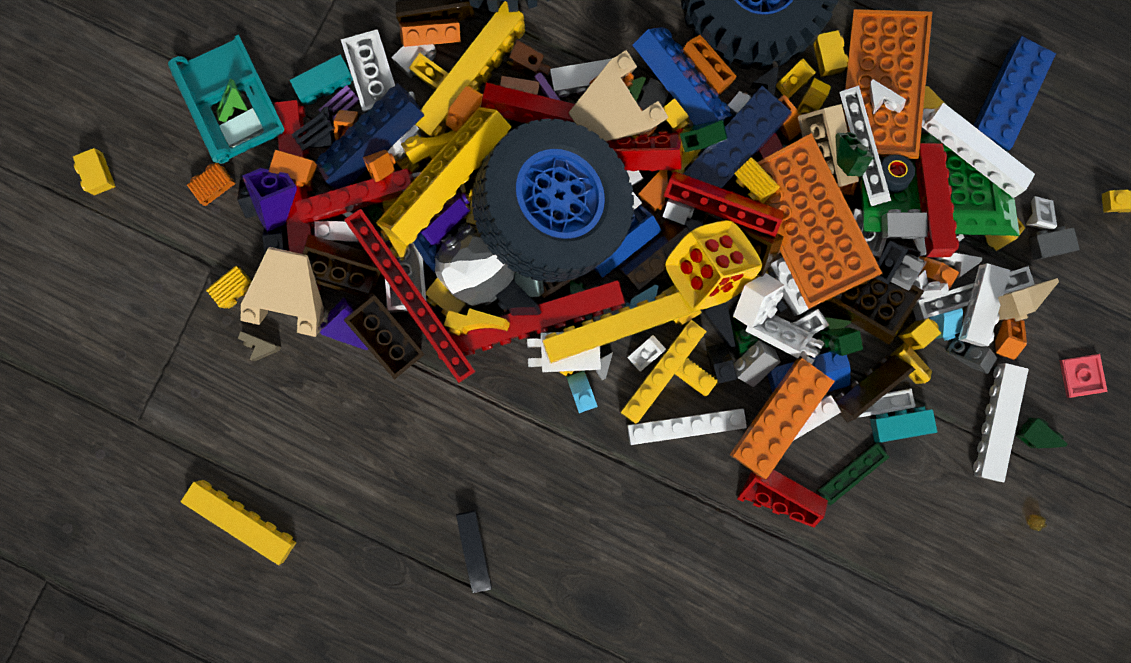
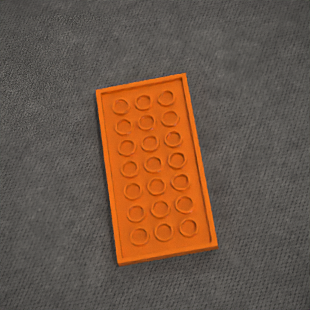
M854 9L845 90L859 86L879 157L897 154L910 159L919 158L932 12ZM873 79L906 99L904 108L900 113L889 110L883 103L876 113L873 114L869 91L870 83ZM843 107V113H844V117H845V122H846V126H847V131L850 132L849 125H848V121H847L846 114H845V110H844V107Z
M812 133L757 162L780 186L763 204L784 211L783 220L777 232L784 236L780 252L808 309L883 274Z

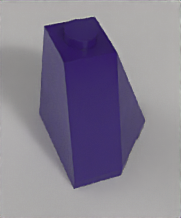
M260 168L243 175L258 218L267 232L285 225L297 190L295 183L288 173L279 172V174L270 173L268 169Z
M460 188L456 190L457 192L452 198L445 202L443 209L430 219L429 225L421 230V233L431 245H441V239L449 233L452 234L470 212V198Z
M344 297L330 310L327 315V322L320 324L318 327L319 333L368 350L343 320L354 309L353 305Z

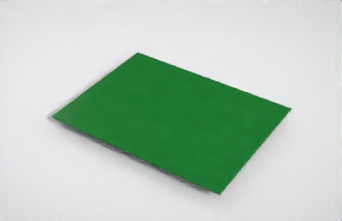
M921 132L920 143L943 144L932 134ZM943 144L944 151L947 153L948 183L952 188L950 197L951 203L954 204L953 219L957 224L955 233L1020 236L1015 199ZM879 157L880 162L886 157ZM908 158V159L913 163L914 168H915V161H914V159ZM916 168L915 175L905 190L898 193L889 192L891 201L874 206L870 204L863 176L859 177L864 231L882 232V215L888 213V210L899 209L901 213H908V210L919 209L921 213Z

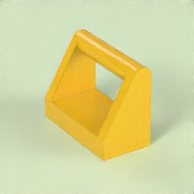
M906 342L890 355L891 357L896 355L916 369L909 375L915 384L926 383L931 379L932 370Z

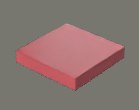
M1100 354L1059 360L1067 398L1108 392Z

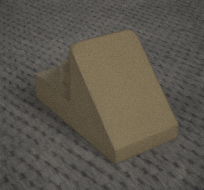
M240 332L238 339L243 341V345L254 348L250 357L251 361H257L281 349L278 345L245 332Z

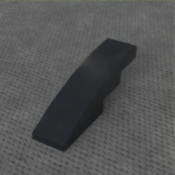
M476 510L456 514L472 592L477 593L491 590L492 584Z

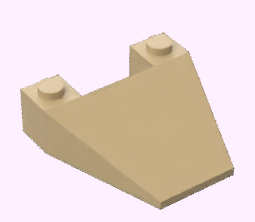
M627 50L608 62L569 112L570 117L577 126L581 125L588 128V131H593L599 135L600 139L603 138L606 142L648 132L669 117L659 101L641 111L622 78L637 68Z
M269 247L241 303V321L260 325L269 310L297 316V333L316 337L319 333L318 327L324 322V307L308 255Z
M1058 278L999 296L998 299L1001 305L998 312L999 320L1014 318L1015 321H1020L1028 318L1027 314L1035 312L1058 284ZM968 306L961 307L963 310V322Z

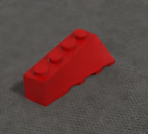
M683 128L676 129L677 133L667 134V131L659 132L658 136L649 137L647 134H643L632 140L630 137H625L607 142L610 149L613 148L617 153L618 159H621L625 166L624 169L627 171H675L682 168L683 144L680 133L683 131Z
M772 470L767 479L761 478L752 471L737 500L743 502L744 499L751 501L754 506L759 508L762 505L773 509L772 512L778 515H789L790 519L811 527H815L824 518L828 500L775 470Z

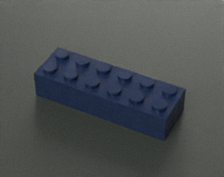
M399 83L391 87L380 100L374 103L367 113L363 114L352 127L346 130L343 136L334 141L332 146L315 161L325 182L334 189L350 186L367 170L363 157L390 149L424 116L414 98Z
M762 86L725 127L727 139L708 146L683 174L725 189L735 178L736 175L734 173L749 158L755 156L792 115V111Z

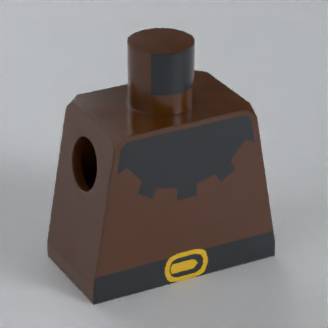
M518 40L506 64V67L530 78H534L536 73H542L544 77H547L551 69L550 66L541 62L544 57L543 54Z

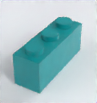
M341 54L290 79L298 98L304 105L313 104L318 98L331 95L334 90L340 87L343 88L346 85L348 86L353 81L351 72Z
M925 406L913 408L914 412L907 413V410L894 411L895 415L888 416V413L876 414V418L870 419L874 442H886L937 433L933 409H926Z

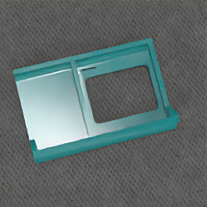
M236 35L235 39L189 61L185 57L178 56L168 62L173 78L213 162L219 164L226 163L230 158L271 140L284 132V127L239 35ZM229 79L234 80L240 92H246L264 129L262 134L232 148L229 147L211 109L213 104L221 101Z

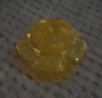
M1029 515V519L1026 520L1029 528L1041 531L1042 528L1047 527L1045 523L1046 518L1042 516Z

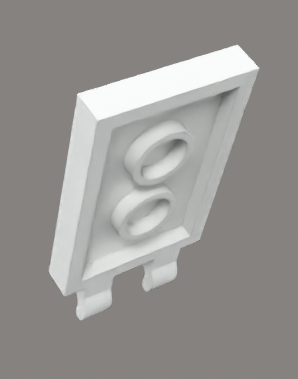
M776 315L766 319L761 325L758 324L753 328L747 326L745 330L796 358L801 356L811 365L814 359L810 358L809 355L815 358L820 353V350L816 349L815 346L822 348L824 345L823 341L812 338L814 334Z
M541 333V339H527L528 348L541 347L542 357L528 358V367H542V372L601 370L600 346L550 364L542 341L545 340L546 335L551 333Z

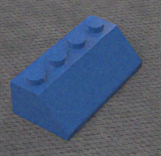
M642 205L634 209L630 229L620 247L608 259L594 268L602 278L662 231L653 214Z
M832 352L819 354L815 358L810 357L814 359L812 365L835 381L828 392L851 385L850 364L847 355L840 356ZM794 362L777 366L767 374L772 393Z

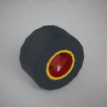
M897 154L889 155L881 162L888 191L890 193H898L905 190L915 175L913 163L908 158Z

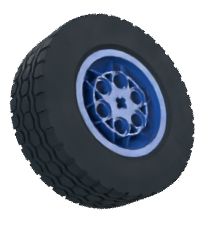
M541 119L516 127L496 144L484 160L475 178L472 193L474 220H476L475 224L478 232H481L485 245H488V249L493 255L497 256V259L503 265H508L507 268L514 272H519V275L526 278L531 277L533 280H543V282H561L583 276L608 259L620 247L630 229L634 212L632 207L634 205V195H632V184L629 182L630 177L627 170L624 169L623 162L620 158L618 159L617 153L613 148L610 149L609 144L603 138L600 139L599 135L593 131H588V128L581 125L577 126L574 122H563L560 119H553L552 121L551 119ZM536 201L540 202L542 207H539ZM553 214L558 217V220L553 217Z

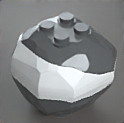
M463 222L456 228L458 230L457 233L454 235L449 233L441 239L442 243L435 259V273L440 282L456 299L470 306L478 304L488 305L497 299L495 295L509 285L514 278L515 272L507 268L508 265H503L497 259V256L491 253L488 245H485L481 232H478L476 225Z

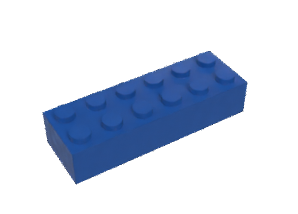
M664 27L648 29L633 44V47L672 97L677 100L694 125L721 119L725 123L733 116L730 113L729 106L718 98L717 91L707 84L706 77L696 70L695 63L685 56L682 46L675 43L668 29Z
M1023 36L1011 46L973 125L1006 152L1013 147L1056 53Z

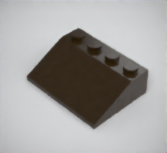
M872 278L822 302V305L890 345L921 298L924 290L912 285L908 291L891 281L888 285L876 278Z

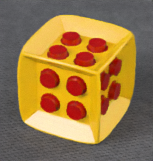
M725 220L697 227L685 235L668 256L665 266L671 280L684 300L693 309L701 310L725 303L741 293L744 286L751 282L760 272L762 263L742 230L734 222Z

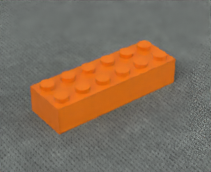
M803 358L796 359L734 447L730 456L761 478L767 479L835 381Z

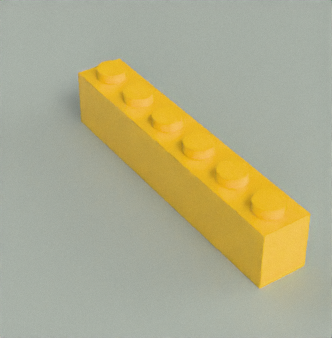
M688 321L620 413L634 424H637L707 331L694 321Z
M202 480L192 483L181 503L277 565L284 563L296 544L292 540L293 537L291 535L276 530L277 527L270 522L265 523L257 513L253 511L248 512L240 502H233L228 499L226 493L212 489V485L209 482Z

